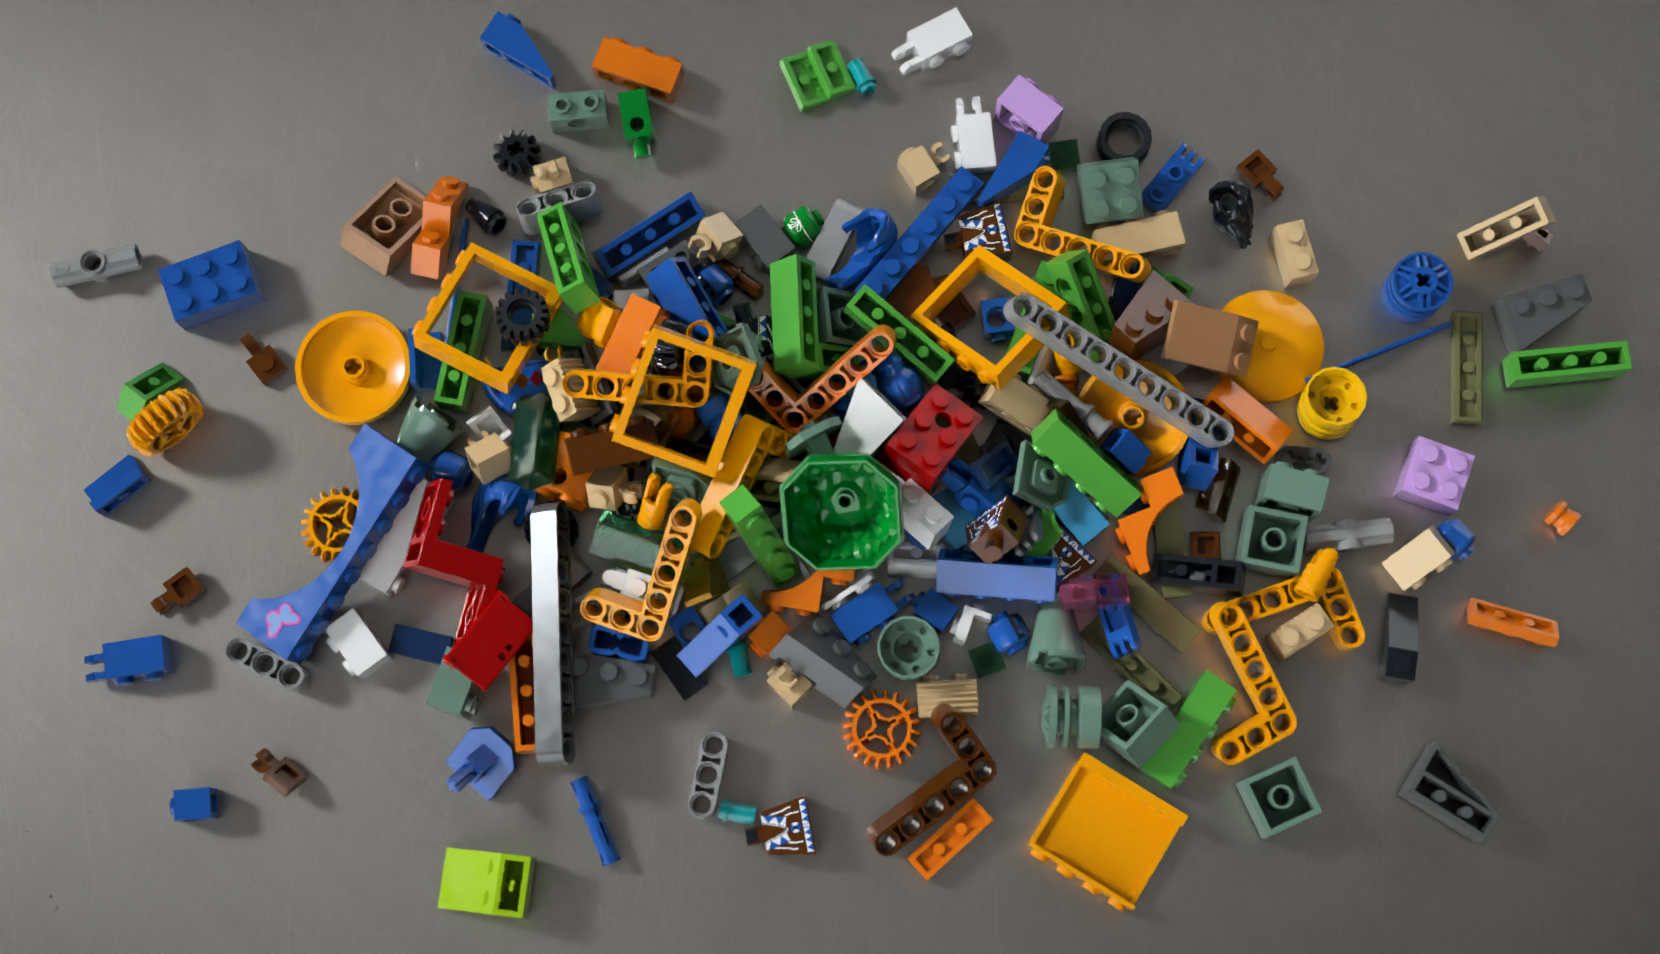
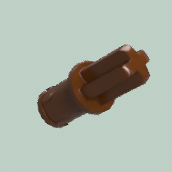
M726 258L712 262L711 265H719L733 280L734 286L752 298L756 299L761 295L764 285L744 272V267L739 268Z

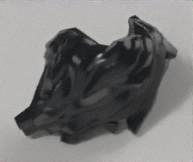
M1224 179L1213 186L1208 193L1209 202L1213 204V221L1218 229L1225 232L1235 243H1238L1241 249H1246L1247 246L1252 244L1250 238L1253 229L1254 209L1251 191L1241 181Z

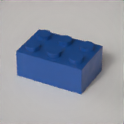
M240 240L158 269L174 320L185 331L266 301L249 250Z

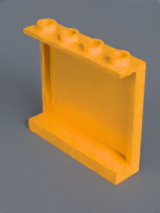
M1083 752L1028 842L1027 847L1032 849L1030 852L1031 856L1043 863L1049 860L1058 865L1056 868L1058 873L1070 880L1073 876L1084 882L1082 885L1084 889L1096 896L1101 892L1110 898L1108 904L1124 912L1125 909L1134 910L1136 907L1137 899L1178 829L1184 825L1188 815Z

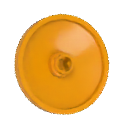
M1260 290L1236 297L1221 310L1259 321L1246 378L1228 377L1261 404L1280 403L1297 396L1307 385L1305 378L1319 372L1324 356L1322 331L1314 315L1300 301L1281 292ZM1214 373L1219 381L1225 376Z
M356 310L340 312L329 316L309 331L298 350L295 375L300 393L311 408L332 422L343 425H362L374 422L394 410L408 391L410 386L409 346L399 330L391 322L377 314Z
M1141 358L1135 361L1187 394L1178 378L1164 366ZM1116 365L1115 373L1122 379L1123 370L1120 366ZM1093 375L1085 381L1077 397L1085 404H1093L1097 413L1107 421L1111 420L1114 422L1111 430L1098 443L1093 440L1094 436L1088 432L1098 447L1112 429L1118 427L1130 430L1151 451V454L1146 459V464L1135 475L1152 472L1169 463L1180 452L1188 438L1183 432ZM1140 381L1141 391L1147 394L1148 388L1146 383ZM1165 396L1164 404L1168 409H1171L1172 402ZM1189 412L1188 415L1190 423L1192 421V412Z

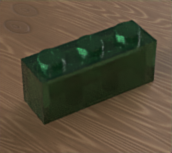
M542 392L516 402L508 481L528 491L555 482L560 422L553 409L551 397Z
M605 510L596 524L589 553L597 555L602 560L613 561L624 565L627 569L631 568L652 576L665 532L662 530H647L641 527L637 521ZM671 539L674 546L684 548L683 542L680 539ZM669 565L663 566L667 574H676L673 567Z

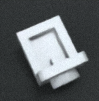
M489 404L466 422L480 440L483 439L481 435L483 430L488 432L489 435L496 432L503 442L507 440L510 445L511 440L515 438L514 434Z
M971 603V606L965 605L960 618L955 616L949 631V633L954 634L952 642L963 646L973 619L989 624L993 614L987 613L988 608L979 604Z

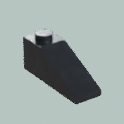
M1154 553L1151 583L1210 594L1241 597L1244 592L1246 567L1243 561Z
M1388 593L1377 680L1407 685L1415 681L1418 659V598Z

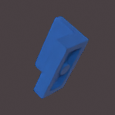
M409 328L410 383L416 392L436 391L442 361L415 348L414 335H412L413 328ZM431 332L429 334L443 342V334L441 332Z
M127 455L86 487L84 492L91 499L89 504L93 509L106 517L152 480L134 457Z

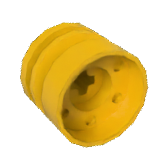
M1330 367L1320 370L1312 376L1298 399L1296 413L1299 423L1307 433L1315 438L1332 440L1344 436L1351 430L1366 407L1367 393L1365 386L1359 377L1348 369ZM1330 405L1333 408L1327 411L1324 407H1328Z

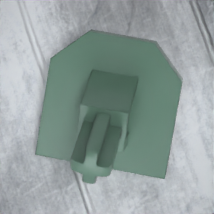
M742 323L715 338L714 346L756 361V368L748 386V389L759 384L764 362L759 349L762 346L761 341L763 337L761 334L756 335L754 332H751L748 323ZM713 359L712 379L716 388L731 395L741 369Z
M839 416L825 419L817 424L815 421H811L803 425L799 429L800 433L785 445L784 453L787 459L791 460L806 451L809 455L835 453L829 439L840 433L842 422Z
M1025 440L1020 444L1016 474L1007 475L1001 480L1013 489L1014 496L1049 511L1067 501L1070 476L1068 474L1066 476L1061 475L1054 468V462L1048 456L1041 457L1033 449V443Z
M654 458L652 463L653 474L661 476L659 489L665 483L673 485L669 501L670 505L676 506L680 501L687 498L694 499L701 505L712 479L705 474L664 459Z

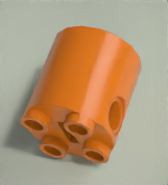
M557 431L536 478L533 491L543 495L542 498L547 501H563L569 504L568 508L584 513L586 508L589 507L585 483L594 471L573 476L564 443V438H568L570 435L567 432Z

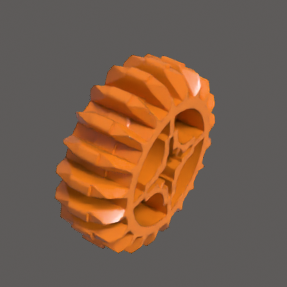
M875 689L871 690L872 700L869 701L864 693L861 694L860 699L863 702L861 706L856 701L851 702V706L856 712H845V716L852 719V722L842 723V728L851 729V733L842 735L843 740H853V743L846 747L847 751L857 748L859 751L854 755V759L857 761L862 755L866 756L864 761L865 767L870 765L871 759L876 760V770H880L881 761H886L887 769H892L891 759L894 758L899 765H902L904 763L903 758L900 756L902 753L909 758L913 756V753L907 747L910 745L918 748L919 743L913 740L912 736L919 737L922 735L921 730L913 729V726L921 724V719H911L910 717L917 712L916 707L907 711L905 707L908 706L910 700L906 698L901 704L898 703L899 692L894 693L893 699H888V689L883 690V698H878ZM888 706L900 714L884 718L874 707ZM866 711L872 726L864 735L858 737L857 723L861 715ZM874 716L878 722H883V725L884 723L891 724L887 729L888 740L885 736L881 737V733L879 736L876 734L872 735L877 729ZM905 721L907 728L906 738L898 748L894 742L892 731ZM875 740L881 741L888 748L889 753H875L868 750L864 745Z

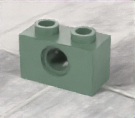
M604 89L547 95L549 120L554 133L610 128L608 104Z

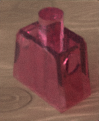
M1093 574L1059 582V596L1063 611L1089 612L1130 604L1126 574ZM1100 587H1107L1105 597L1099 593L1098 589Z

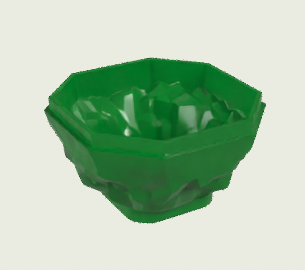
M868 453L810 454L779 486L784 543L815 570L877 568L905 539L901 482L890 472L889 468L878 462Z

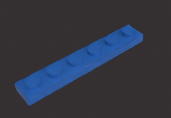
M961 166L853 291V295L855 296L861 287L866 284L886 301L984 187V182Z

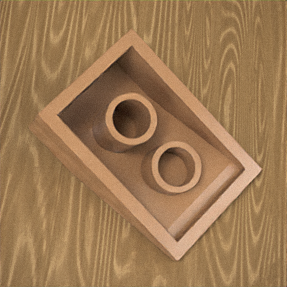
M394 176L343 224L340 246L386 277L405 258L412 248V243L421 232L423 200L426 196Z
M1174 300L1161 358L1221 375L1246 378L1259 321L1225 311Z

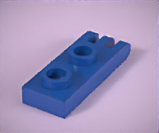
M1185 143L1178 148L1142 191L1143 206L1152 213L1165 210L1206 161L1201 156L1195 164L1191 161L1197 154L1193 149L1184 157L1182 154L1188 148V145Z
M1112 574L1090 584L1114 659L1118 660L1123 658L1124 655L1132 654L1133 651L1141 650L1142 643L1119 574Z

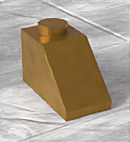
M707 556L690 562L692 568L685 570L683 584L686 608L730 590L719 558L710 561Z

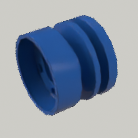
M1424 252L1409 254L1399 261L1382 284L1381 298L1384 308L1392 317L1400 322L1415 324L1426 321L1442 307L1452 293L1453 277L1451 270L1442 259L1434 254ZM1419 281L1423 282L1424 285L1422 287L1417 285Z

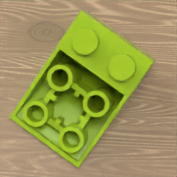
M447 847L438 908L528 919L536 858Z

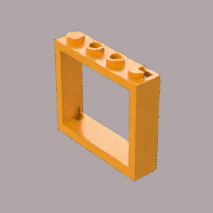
M471 242L467 250L462 249L455 262L457 266L453 273L448 272L441 284L442 290L438 297L433 296L426 309L428 313L424 320H418L412 331L414 346L508 395L541 339L538 336L536 337L537 343L532 344L531 340H527V346H522L520 341L501 372L429 334L474 261L546 297L545 302L548 305L550 323L564 300L559 296L555 284Z
M978 245L910 315L913 325L954 358L963 370L973 371L982 383H989L1001 391L1044 344L1026 333L1001 361L995 365L936 325L932 320L979 271L1015 295L1028 293L1068 319L1070 316L1066 301ZM1041 318L1042 328L1049 331V322L1045 318Z
M654 324L652 331L645 329L640 346L644 347L645 350L641 359L635 357L629 374L635 377L631 387L625 385L619 403L625 405L621 416L615 414L609 428V431L614 432L611 441L714 478L756 368V361ZM658 339L741 369L706 462L624 433Z

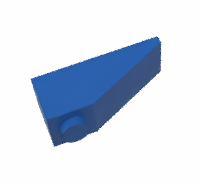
M497 11L480 36L483 48L554 90L557 86L554 76L524 30L521 21L511 14L506 16Z
M1019 130L978 198L976 210L999 202L1029 183L1038 168L1048 166L1051 159L1048 157L1050 146Z
M1192 397L1193 399H1195L1196 401H1198V402H1200V403H1202V402L1204 401L1203 399H1199V398H1194V397ZM1192 413L1191 424L1195 425L1196 417ZM1214 427L1213 436L1218 440V429ZM1188 436L1179 453L1178 481L1181 486L1206 491L1218 472V447L1207 448Z

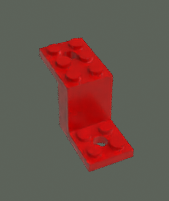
M935 383L888 441L879 462L905 482L911 478L932 496L949 462L981 423L983 416ZM939 417L945 418L950 426L948 428H941L936 424L935 419Z
M440 478L425 485L402 568L469 587L454 644H456L495 597L497 584H501L504 578L505 567H502L504 562L502 558L437 540V536H441L445 528L446 519L443 518L445 507L450 506L454 491L450 490L452 481Z

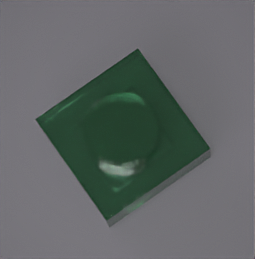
M1077 139L1048 143L1050 146L1049 157L1051 158L1050 164L1052 169H1062V172L1077 170V164H1081Z
M993 642L968 650L967 652L978 679L1006 669L1002 655L997 651Z

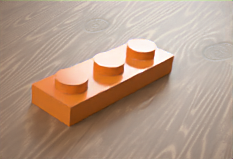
M1472 597L1467 605L1468 624H1472L1480 629L1497 631L1509 637L1529 640L1537 645H1547L1555 648L1559 641L1557 621Z
M973 797L918 847L907 860L928 881L994 819Z

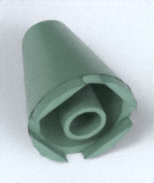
M415 396L409 406L395 442L428 463L461 434L463 427L458 426L455 428L453 426L456 423L454 418L431 402L426 407L420 403L423 398Z
M1057 590L1055 602L1050 601L1045 604H1039L1027 656L1028 668L1033 665L1034 672L1047 675H1064L1065 669L1074 668V673L1083 670L1087 664L1071 598L1064 594L1062 590Z

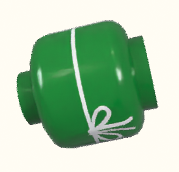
M803 205L784 217V226L781 228L794 246L797 244V246L804 248L815 242L825 221L817 209L811 211L809 207Z

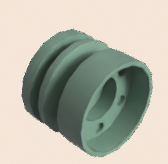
M901 616L890 621L882 629L877 641L878 656L884 668L892 676L904 681H917L924 676H928L936 668L940 658V641L935 629L925 620L915 616ZM909 642H913L914 648L918 649L917 653L911 654V658H907L906 653L901 650L902 646H908Z
M1056 685L1047 686L1046 696L1042 703L1041 718L1046 748L1055 747L1056 735L1060 737L1061 748H1067L1070 735H1075L1077 749H1099L1102 724L1100 687L1079 686L1076 699H1071L1069 687L1063 685L1061 698L1058 699Z

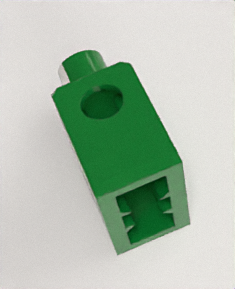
M646 89L617 93L627 145L633 146L635 159L651 157L650 143L655 142V135ZM643 126L642 130L634 131L635 127Z

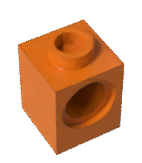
M771 611L748 635L749 641L752 642L749 648L760 658L765 655L771 660L772 657L768 654L793 629Z

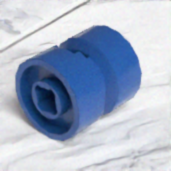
M722 393L708 400L696 411L703 425L711 427L709 435L713 441L730 399V395L727 393ZM738 413L728 443L733 435V432L739 420L743 417V415L740 413Z

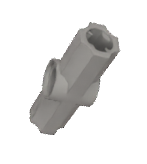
M130 244L104 251L90 249L81 256L51 262L49 268L54 285L60 288L91 280L104 282L113 275L142 269L143 261L138 246ZM101 261L100 267L96 270H92L93 265L96 262Z
M1390 518L1365 521L1344 519L1335 521L1330 525L1307 527L1303 550L1307 554L1316 553L1319 549L1330 548L1336 549L1338 553L1361 550L1367 546L1392 544L1395 534L1393 523Z

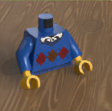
M559 345L557 347V356L550 355L548 351L549 346H547L544 351L545 359L527 362L508 395L481 381L486 396L499 410L507 411L510 417H521L523 430L538 428V413L550 410L552 400L543 381L540 368L555 359L561 358L563 349ZM484 356L487 365L491 366L490 359ZM505 366L495 367V369L502 372Z

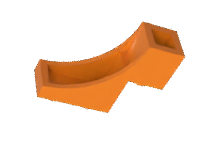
M441 176L423 200L422 229L412 243L411 274L438 280L446 269L454 224L462 201L468 192V182L460 181L452 176Z
M1173 466L1140 479L1142 485L1140 487L1142 492L1140 498L1143 505L1149 503L1150 507L1119 519L1120 527L1115 528L1121 545L1127 543L1131 554L1127 555L1126 558L1132 572L1138 570L1140 576L1152 572L1148 560V541L1155 521L1170 504L1185 496Z
M857 569L816 570L812 576L797 586L781 590H763L760 603L767 604L768 610L784 612L785 607L796 609V614L813 616L814 612L822 610L826 578H831V584L848 586V581L853 582L856 580Z

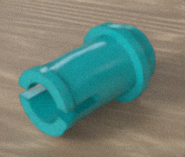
M859 57L848 63L847 67L857 83V91L861 92L862 95L873 93L877 89V79L871 76L863 58Z
M745 639L739 640L727 651L730 654L733 678L752 674L747 654L749 644L745 643Z
M729 798L727 801L721 800L718 818L723 819L725 823L726 820H731L753 826L757 806L730 802L731 799Z

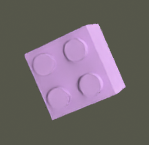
M1019 74L997 99L994 120L1014 136L1021 130L1046 144L1058 130L1064 108L1061 107V103L1054 96H1047L1040 91L1036 82L1030 78L1025 79Z
M1418 436L1410 443L1393 497L1450 516L1459 508L1475 455Z

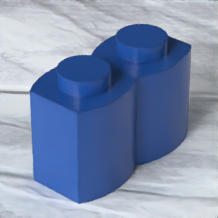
M596 625L591 627L587 648L594 655L648 664L653 643L622 632L620 633L602 625Z

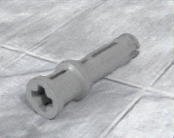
M1046 369L1034 380L1033 384L1043 390L1050 398L1069 400L1084 427L1094 436L1093 440L1097 443L1113 427V421H1107L1095 411L1093 404H1085L1062 383L1056 380Z

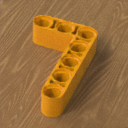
M1049 166L1038 168L1032 176L1014 230L1015 241L1031 251L1054 258L1066 251L1079 250L1081 246L1086 245L1095 270L1140 283L1145 281L1151 274L1152 267L1150 262L1139 254L1051 228L1065 188V179L1062 174ZM1053 175V183L1045 188L1044 182L1046 178ZM1043 202L1044 210L1039 215H1036L1035 208ZM1034 230V239L1027 243L1026 235L1029 231ZM1060 237L1061 244L1059 248L1052 250V242ZM1113 253V262L1108 266H1104L1105 256ZM1140 261L1139 271L1131 274L1130 267L1132 263Z
M700 319L690 324L686 332L687 336L694 338V327L702 325L709 331L708 339L703 342L714 345L715 329L709 321ZM685 349L683 377L645 374L642 382L644 393L637 396L635 403L692 408L704 405L709 399L711 392L713 359ZM695 355L704 357L707 364L705 370H694L691 367V358ZM579 368L568 372L563 377L562 388L568 396L575 398L620 401L625 385L629 387L630 382L634 380L635 376L627 372ZM572 375H579L583 378L584 388L581 391L574 390L570 386ZM607 377L613 381L614 390L612 393H604L600 389L599 382L602 378ZM666 382L673 386V397L663 398L660 395L658 388L661 383ZM690 386H700L704 391V398L700 401L692 400L688 395Z
M749 414L744 415L739 420L722 456L716 475L712 478L702 500V517L693 543V550L710 559H715L721 554L734 526L722 509L719 501L742 484L750 492L766 454L770 453L787 459L784 453L785 445L796 435Z
M687 498L680 501L672 510L644 602L598 587L590 591L580 605L582 616L590 622L645 641L652 642L659 639L671 619L701 521V505L694 499ZM680 510L688 511L692 516V520H684L680 515ZM671 539H680L683 542L684 548L674 546ZM669 565L673 567L676 574H667L663 566ZM659 592L664 594L667 598V602L659 601L656 598L655 593ZM591 600L599 601L603 609L595 608ZM619 610L627 611L631 619L623 618ZM647 620L656 621L659 629L650 627Z
M1334 567L1331 572L1332 588L1323 589L1324 591L1320 595L1317 604H1320L1334 625L1328 631L1333 644L1339 650L1346 652L1355 649L1364 642L1365 631L1343 576ZM1300 575L1227 602L1237 606L1239 604L1247 605L1251 611V615L1247 620L1251 624L1313 601L1298 598L1294 595L1293 585L1298 583ZM1266 594L1274 595L1277 598V608H1271L1266 604ZM1332 602L1342 605L1344 610L1342 616L1333 613L1331 609ZM1229 608L1225 609L1221 617L1224 623L1231 619L1232 613ZM1209 609L1202 617V628L1209 635L1216 636L1217 633L1210 622ZM1345 629L1350 630L1354 634L1355 640L1353 644L1347 643L1343 639L1342 634Z
M1220 601L1211 607L1209 612L1210 621L1257 712L1252 717L1217 735L1211 742V752L1215 758L1229 765H1235L1292 734L1297 727V719L1242 609L1235 604ZM1229 608L1232 613L1231 619L1227 623H1223L1221 619L1222 613L1225 609ZM1239 635H1243L1245 643L1242 648L1237 650L1235 640ZM1256 661L1258 670L1254 675L1250 676L1248 667L1252 662ZM1266 688H1270L1271 696L1267 701L1263 702L1261 698L1262 692ZM1283 714L1284 722L1280 727L1276 728L1275 719L1278 715ZM1254 728H1257L1259 732L1258 737L1255 741L1250 742L1249 733ZM1232 742V752L1229 755L1224 756V746L1227 743Z

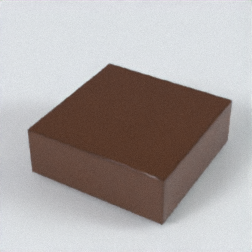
M1191 531L1189 533L1190 556L1221 559L1220 531Z

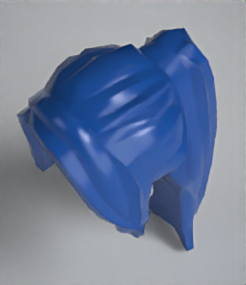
M867 208L858 216L842 225V230L846 234L857 228L856 251L852 254L849 263L844 269L825 279L828 287L839 288L840 290L865 278L897 242V226L889 212L881 208Z
M891 352L888 357L871 371V374L876 378L877 389L902 412L906 409L917 407L924 398L925 392L919 371L908 364H902V357L898 356L895 352ZM862 360L859 365H866L867 360Z
M510 471L485 485L481 482L471 504V533L469 543L464 548L483 553V547L491 528L499 520L500 516H506L507 511L513 508L518 509L517 517L513 521L514 525L521 526L524 523L526 516L529 517L531 514L530 510L535 505L537 493L533 491L534 486L530 480H526L523 476Z

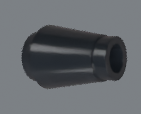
M476 197L471 198L465 205V211L468 212L486 234L497 235L506 226L507 218L502 210Z

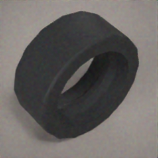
M1118 112L1109 116L1101 125L1097 137V151L1103 161L1134 157L1138 159L1140 164L1146 158L1152 142L1151 129L1147 122L1139 115L1130 112ZM1126 126L1134 129L1140 136L1141 144L1139 149L1132 155H1121L1114 152L1108 145V135L1113 128Z

